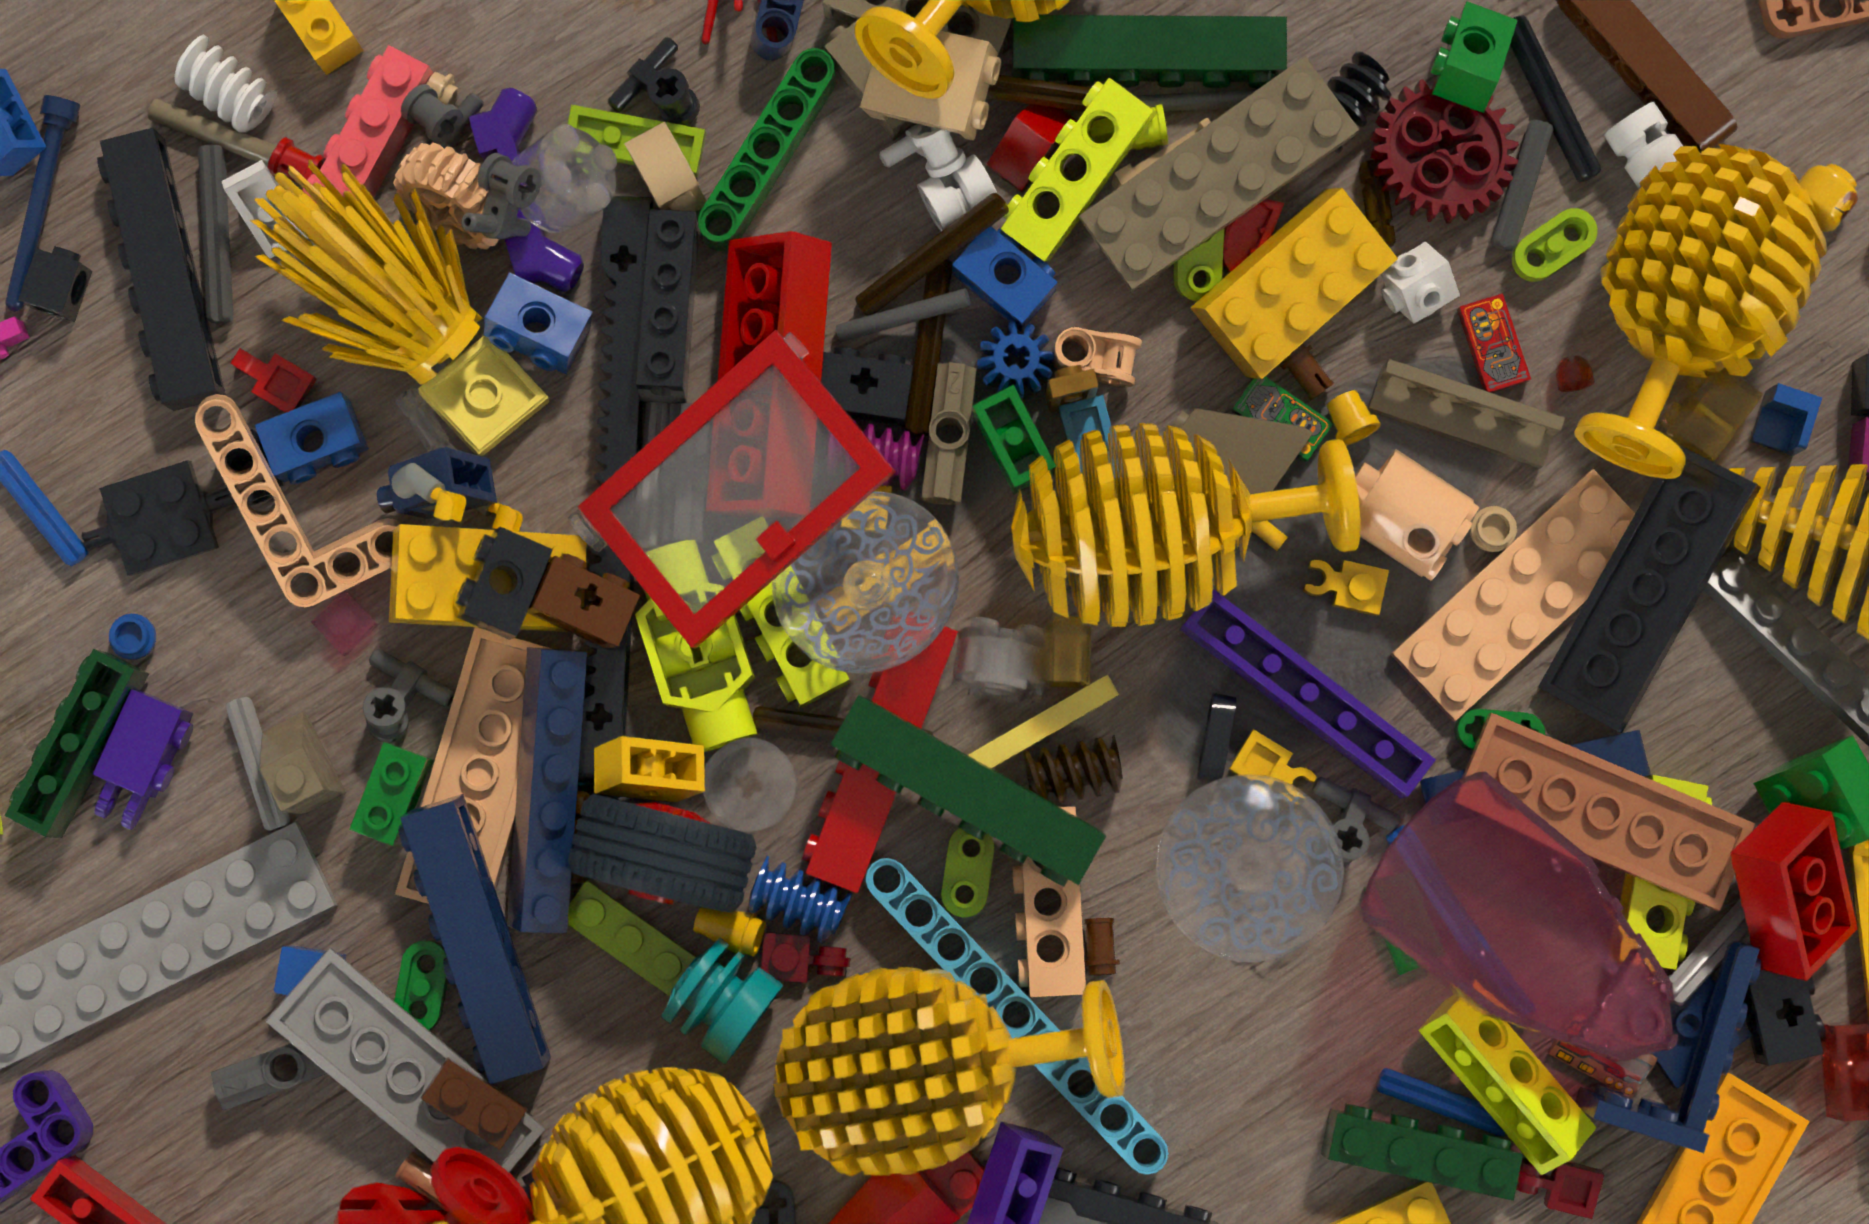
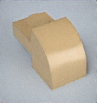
M665 122L624 143L659 210L696 212L703 208L706 199L699 187V183Z

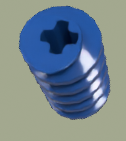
M767 856L750 892L749 912L756 913L766 904L767 920L773 921L782 911L784 912L783 927L788 929L800 919V934L807 936L816 926L818 927L817 942L823 944L832 934L835 935L853 893L849 892L841 901H837L838 887L832 884L822 894L820 893L821 879L815 877L807 886H804L802 870L798 869L788 879L786 878V863L781 862L773 871H770L769 856Z

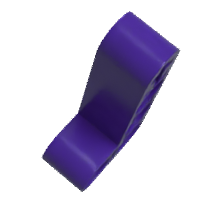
M43 1070L22 1076L15 1084L13 1100L29 1129L0 1147V1203L51 1170L58 1160L70 1157L84 1148L92 1138L93 1123L90 1116L66 1079L56 1071ZM38 1080L44 1082L49 1090V1097L44 1105L38 1103L33 1096V1087ZM63 1119L69 1121L74 1128V1138L70 1144L63 1142L58 1135V1126ZM23 1146L29 1148L34 1155V1165L30 1170L23 1168L18 1160L19 1151Z

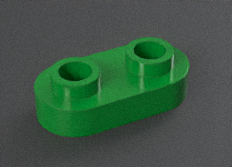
M425 940L412 944L403 954L394 1001L430 1031L439 1023L443 1012L448 984L443 960L447 956L443 945L435 941ZM425 955H430L435 960V968L430 973L423 971L420 966V961ZM416 1001H422L427 1007V1013L422 1019L416 1018L412 1013V1006Z

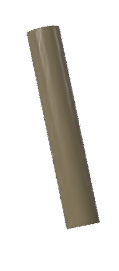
M155 99L151 103L148 111V119L209 144L219 145L222 149L255 162L263 160L266 166H268L270 156L277 146L249 134L239 133L231 127L159 99Z

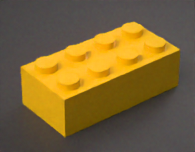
M1343 188L1324 189L1191 306L1190 309L1245 377L1263 379L1398 258Z
M399 524L393 530L389 623L478 627L457 618L462 606L455 604V600L466 577L474 579L480 563L473 560L481 538L484 534L492 536L495 530ZM512 531L553 549L550 558L553 556L560 558L562 553H566L586 562L587 536ZM495 569L491 572L489 577L491 588L499 594H508L512 586L509 574L500 569ZM585 590L575 592L574 596L581 599L580 608L584 607ZM526 613L520 630L568 632Z

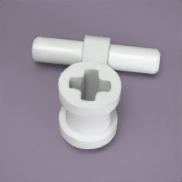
M916 124L908 129L906 137L882 150L879 154L884 166L890 168L914 152H917L927 159L925 168L931 178L947 176L957 171L966 162L963 150L956 148L950 135L951 131Z

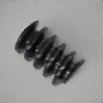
M1356 51L1351 58L1352 63L1344 64L1339 70L1340 76L1332 77L1327 86L1354 123L1364 127L1367 124V120L1361 111L1365 109L1376 114L1380 108L1374 97L1378 96L1385 101H1389L1392 95L1386 87L1390 79L1385 69L1368 54ZM1342 145L1334 150V152L1340 153L1343 150Z

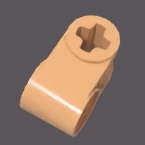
M1071 327L1064 330L1054 343L1051 351L1054 352L1055 356L1053 364L1057 370L1081 365L1083 371L1094 369L1098 382L1113 386L1133 387L1136 380L1132 376L1135 353L1137 349L1141 348L1142 340L1127 334L1104 333ZM1068 341L1079 343L1085 351V358L1078 362L1068 360L1062 353V345ZM1118 352H1120L1119 364L1117 368L1116 363L1118 358Z

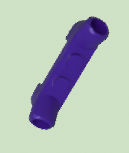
M511 87L502 89L490 111L469 116L478 152L483 161L493 153H500L509 157L512 164L516 166L528 165L533 167L529 154L521 156L519 151V145L538 112L536 103L528 95ZM526 182L520 183V185H523V186L526 187V186H527V183H526ZM542 197L536 198L528 207L519 208L517 218H525L530 222V233L525 237L516 236L505 240L515 275L533 284L543 281L565 292L576 285L583 272L584 262L581 255L545 237L542 225L549 224L550 222Z

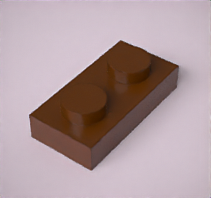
M449 1057L444 1061L421 1095L423 1101L499 1150L502 1149L527 1111L526 1107Z

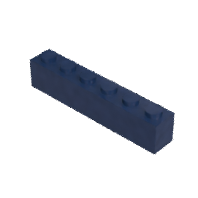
M527 647L507 925L520 932L567 933L571 867L568 858L571 848L573 849L572 840L575 828L587 652Z
M464 794L410 810L400 817L402 825L399 826V837L405 851L412 852L417 867L413 873L416 888L422 897L427 896L432 911L428 916L429 926L435 940L442 941L447 956L443 960L444 971L451 985L456 984L462 1002L458 1003L459 1015L463 1026L466 1029L471 1028L476 1042V1046L473 1047V1056L479 1072H486L489 1084H494L544 1068L551 1055Z

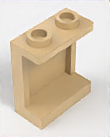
M940 31L936 37L944 45L951 57L955 76L953 84L942 97L936 99L923 98L910 93L888 80L871 64L860 108L870 117L887 120L888 117L959 133L965 139L974 140L977 129L982 130L986 124L989 105L985 102L989 85H995L997 82L1001 59L997 57L998 52L989 41Z

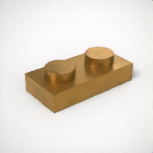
M1081 365L1057 370L1054 372L1056 378L1048 380L1045 393L1049 413L1058 411L1061 405L1094 398L1099 387L1094 369L1083 371Z

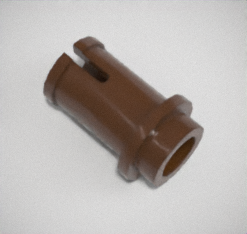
M1302 343L1283 360L1284 364L1281 365V368L1283 370L1285 368L1289 369L1311 401L1324 392L1325 389L1332 386L1334 382L1330 380L1310 353L1312 346L1308 345L1306 347Z
M1114 918L1084 919L1088 960L1084 961L1085 967H1088V976L1116 974V965H1120V960L1115 959Z

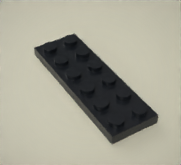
M1680 445L1678 446L1682 449L1686 458L1681 475L1673 479L1655 477L1538 686L1540 689L1620 733H1623L1761 489L1758 484Z

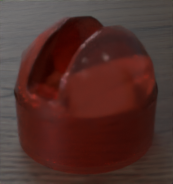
M1575 355L1573 363H1571L1568 357L1558 362L1556 381L1559 391H1579L1595 383L1592 367L1588 360L1582 356Z

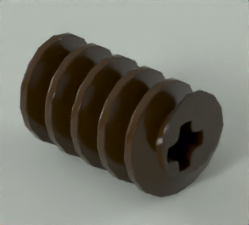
M1115 735L1112 737L1110 749L1107 748L1101 737L1095 738L1092 752L1088 750L1083 740L1077 741L1073 756L1065 744L1058 745L1056 759H1053L1046 747L1040 748L1038 762L1033 760L1028 750L1023 751L1029 790L1048 800L1049 792H1054L1059 803H1065L1067 789L1070 788L1078 800H1083L1087 785H1090L1096 797L1102 796L1104 782L1110 784L1115 794L1120 793L1123 776Z

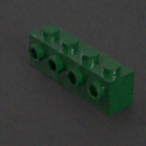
M93 649L91 654L83 660L78 668L76 682L69 695L59 704L54 715V723L48 735L36 747L32 756V765L25 778L14 788L9 800L10 806L4 816L44 837L62 838L95 777L93 772L130 690L141 691L149 673L108 652Z
M1345 1103L1344 1111L1330 1108L1321 1155L1328 1160L1514 1201L1523 1154L1510 1149L1511 1140L1483 1134L1482 1142L1465 1139V1130L1437 1124L1436 1132L1418 1128V1119L1397 1114H1391L1390 1122L1372 1118V1109Z

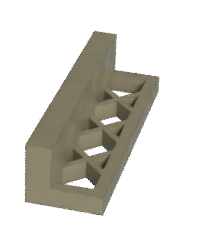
M1389 359L1380 369L1368 406L1369 412L1538 469L1544 466L1553 436L1561 431L1565 417Z

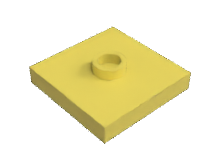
M486 336L481 337L440 370L437 376L418 388L421 397L475 455L481 457L549 403V397L506 351L494 346Z

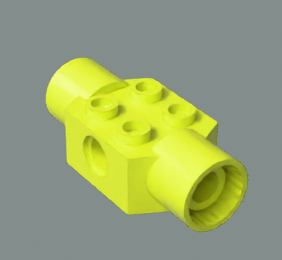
M696 540L671 544L646 553L694 613H697L725 588L723 585L709 582ZM645 591L648 601L635 614L662 702L668 707L682 709L692 744L703 745L704 752H708L757 735L758 733L744 692L755 679V675L736 615L734 614L694 649L689 646Z

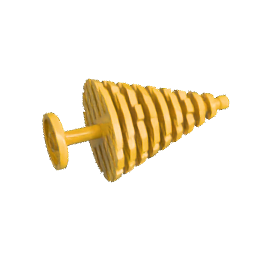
M1868 464L1850 466L1829 518L1825 517L1835 483L1834 478L1837 472V465H1822L1819 467L1802 509L1797 507L1804 486L1806 466L1789 467L1774 503L1769 501V494L1776 475V467H1760L1753 482L1758 484L1761 489L1736 531L1734 547L1744 554H1748L1753 546L1760 523L1766 524L1761 542L1762 547L1758 556V564L1772 572L1777 564L1780 552L1783 550L1788 534L1792 533L1793 537L1784 565L1783 581L1796 589L1801 582L1803 573L1806 571L1816 541L1821 542L1807 593V598L1819 607L1824 602L1827 591L1829 592L1844 549L1848 550L1847 560L1837 587L1832 616L1845 624L1849 619L1851 610L1854 608L1869 566V494L1858 526L1853 525L1867 477ZM1729 468L1730 471L1745 478L1746 468ZM1869 585L1857 625V633L1868 641Z

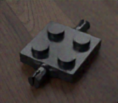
M186 460L99 488L107 511V526L82 532L81 536L82 540L86 541L100 537L83 543L87 551L113 543L121 554L127 576H133L218 549L219 545L212 527V511L233 504L236 505V502L231 497L219 500L229 496L227 488L207 494L198 483L192 462Z

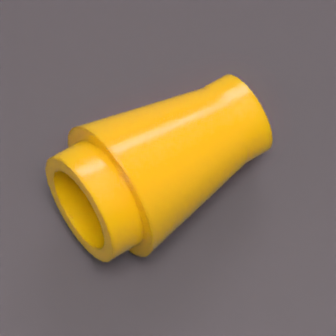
M701 907L696 915L693 931L704 935L714 942L721 938L729 944L727 950L734 954L740 952L743 955L755 956L764 938L766 922L758 919L756 913L742 911L729 913Z

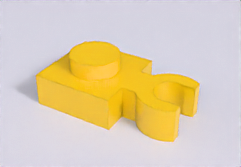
M1312 560L1309 562L1308 568L1320 571L1324 581L1320 586L1305 584L1303 587L1304 593L1310 596H1321L1326 592L1335 593L1333 607L1373 616L1380 614L1389 570L1344 560L1341 563L1340 572H1336L1325 561Z
M1254 729L1251 730L1228 770L1248 782L1257 779L1264 780L1272 787L1277 783L1281 786L1282 792L1287 794L1292 800L1295 797L1302 796L1292 788V782L1296 777H1303L1311 783L1317 778L1307 768L1297 767L1293 769L1289 767L1287 763L1293 753ZM1253 784L1259 789L1263 790L1264 792L1270 793L1269 790L1262 784ZM1304 797L1299 798L1296 803H1302Z

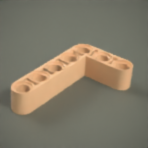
M219 394L208 396L200 403L195 416L197 430L285 597L290 603L298 607L316 605L391 568L392 552L388 553L379 550L375 545V540L383 532H393L399 524H402L401 522L389 518L381 519L313 551L236 403L231 398ZM213 406H221L230 413L231 422L223 429H213L205 422V411ZM236 448L245 449L252 455L253 463L246 470H234L227 464V453ZM257 490H265L274 497L275 504L268 511H256L248 503L249 495ZM281 531L288 532L294 536L297 544L289 552H278L270 545L269 540L272 535ZM343 552H351L359 558L360 564L353 572L344 573L337 570L333 565L335 557ZM303 572L310 573L317 579L318 585L311 592L300 593L292 587L291 581L294 576Z

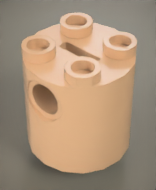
M1395 449L1380 470H1376L1364 462L1355 474L1360 507V537L1420 577L1424 576L1432 581L1446 562L1447 558L1445 556L1452 545L1458 546L1473 524L1471 520L1477 513L1479 506L1473 503V499Z

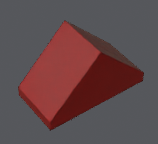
M1029 104L1014 118L986 166L1022 193L1031 182L1028 177L1036 164L1043 157L1049 159L1059 147L1055 139L1064 125L1070 119L1075 122L1077 120L1060 108Z

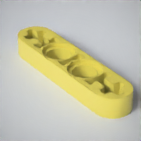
M1106 675L975 750L968 756L993 769L1120 694L1109 675Z

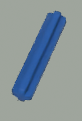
M7 450L1 451L0 482L65 564L74 566L81 562L89 553L82 541L15 456Z
M1383 1068L1378 1077L1376 1089L1380 1093L1501 1137L1507 1135L1479 1101L1388 1068Z

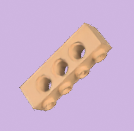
M1075 806L1060 807L1076 816ZM1027 856L1025 862L1021 863V866H1013L1014 894H1023L1024 912L1015 913L1017 941L1025 940L1026 959H1018L1019 988L1028 987L1029 997L1083 995L1086 981L1080 884L1077 885L1068 880L1065 887L1055 883L1040 873L1042 868L1037 867L1032 859ZM1043 888L1055 890L1060 897V906L1054 914L1042 915L1034 906L1035 895ZM1046 935L1057 936L1063 945L1061 956L1052 962L1041 960L1037 954V944Z

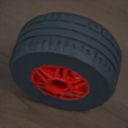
M592 794L583 802L580 813L582 818H578L576 825L578 831L577 834L574 833L572 840L574 848H571L568 858L572 873L628 888V894L669 905H673L675 900L733 913L742 904L745 894L743 889L747 887L749 879L747 874L750 873L753 864L751 858H754L757 848L752 834L713 825L695 812L656 802L631 804Z

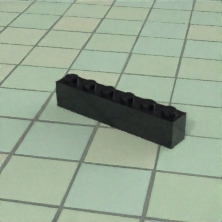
M154 128L101 140L100 145L103 156L97 158L98 168L104 183H110L113 199L108 200V210L114 226H120L123 243L118 244V253L124 269L130 270L134 286L128 288V295L134 312L136 314L140 313L144 330L138 332V336L145 357H151L154 374L149 375V384L153 397L156 401L161 400V404L167 408L176 411L200 405L205 398L211 395L219 394L226 396L209 322L206 318V309L166 141Z

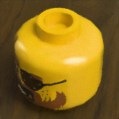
M1838 165L1813 166L1799 180L1800 186L1803 190H1807L1816 211L1813 214L1822 232L1835 230L1857 203L1856 181L1852 175Z

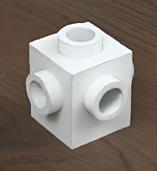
M1426 241L1411 251L1397 257L1398 259L1381 274L1385 284V288L1381 290L1386 304L1392 312H1402L1413 324L1433 314L1436 310L1460 296L1449 262Z

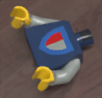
M448 447L438 448L391 465L388 470L390 484L379 487L377 490L378 504L386 514L396 511L397 513L424 519L439 518L446 521L452 519L461 522L464 511L476 509L485 516H490L492 513L496 514L492 525L493 529L501 526L507 530L519 532L523 521L521 512L499 503V497L495 493L489 458Z

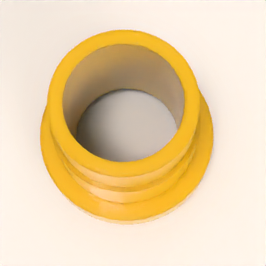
M1357 390L1345 392L1332 399L1326 405L1338 431L1335 437L1336 439H1342L1346 446L1370 436L1381 426L1377 416L1370 414Z

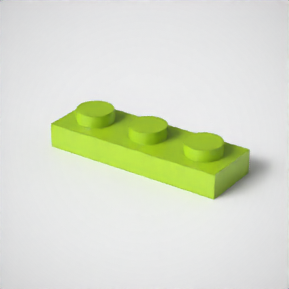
M571 105L563 150L569 154L636 166L624 143L663 123V121ZM665 122L695 177H698L706 139V130Z
M589 880L583 884L569 904V926L668 996L671 995V990L679 978L696 958L694 954Z

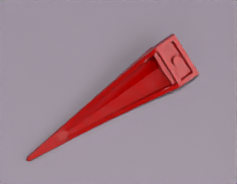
M970 1150L952 1162L948 1160L945 1165L934 1169L927 1168L920 1170L918 1173L907 1175L893 1173L891 1175H871L828 1224H952L973 1207L985 1168Z

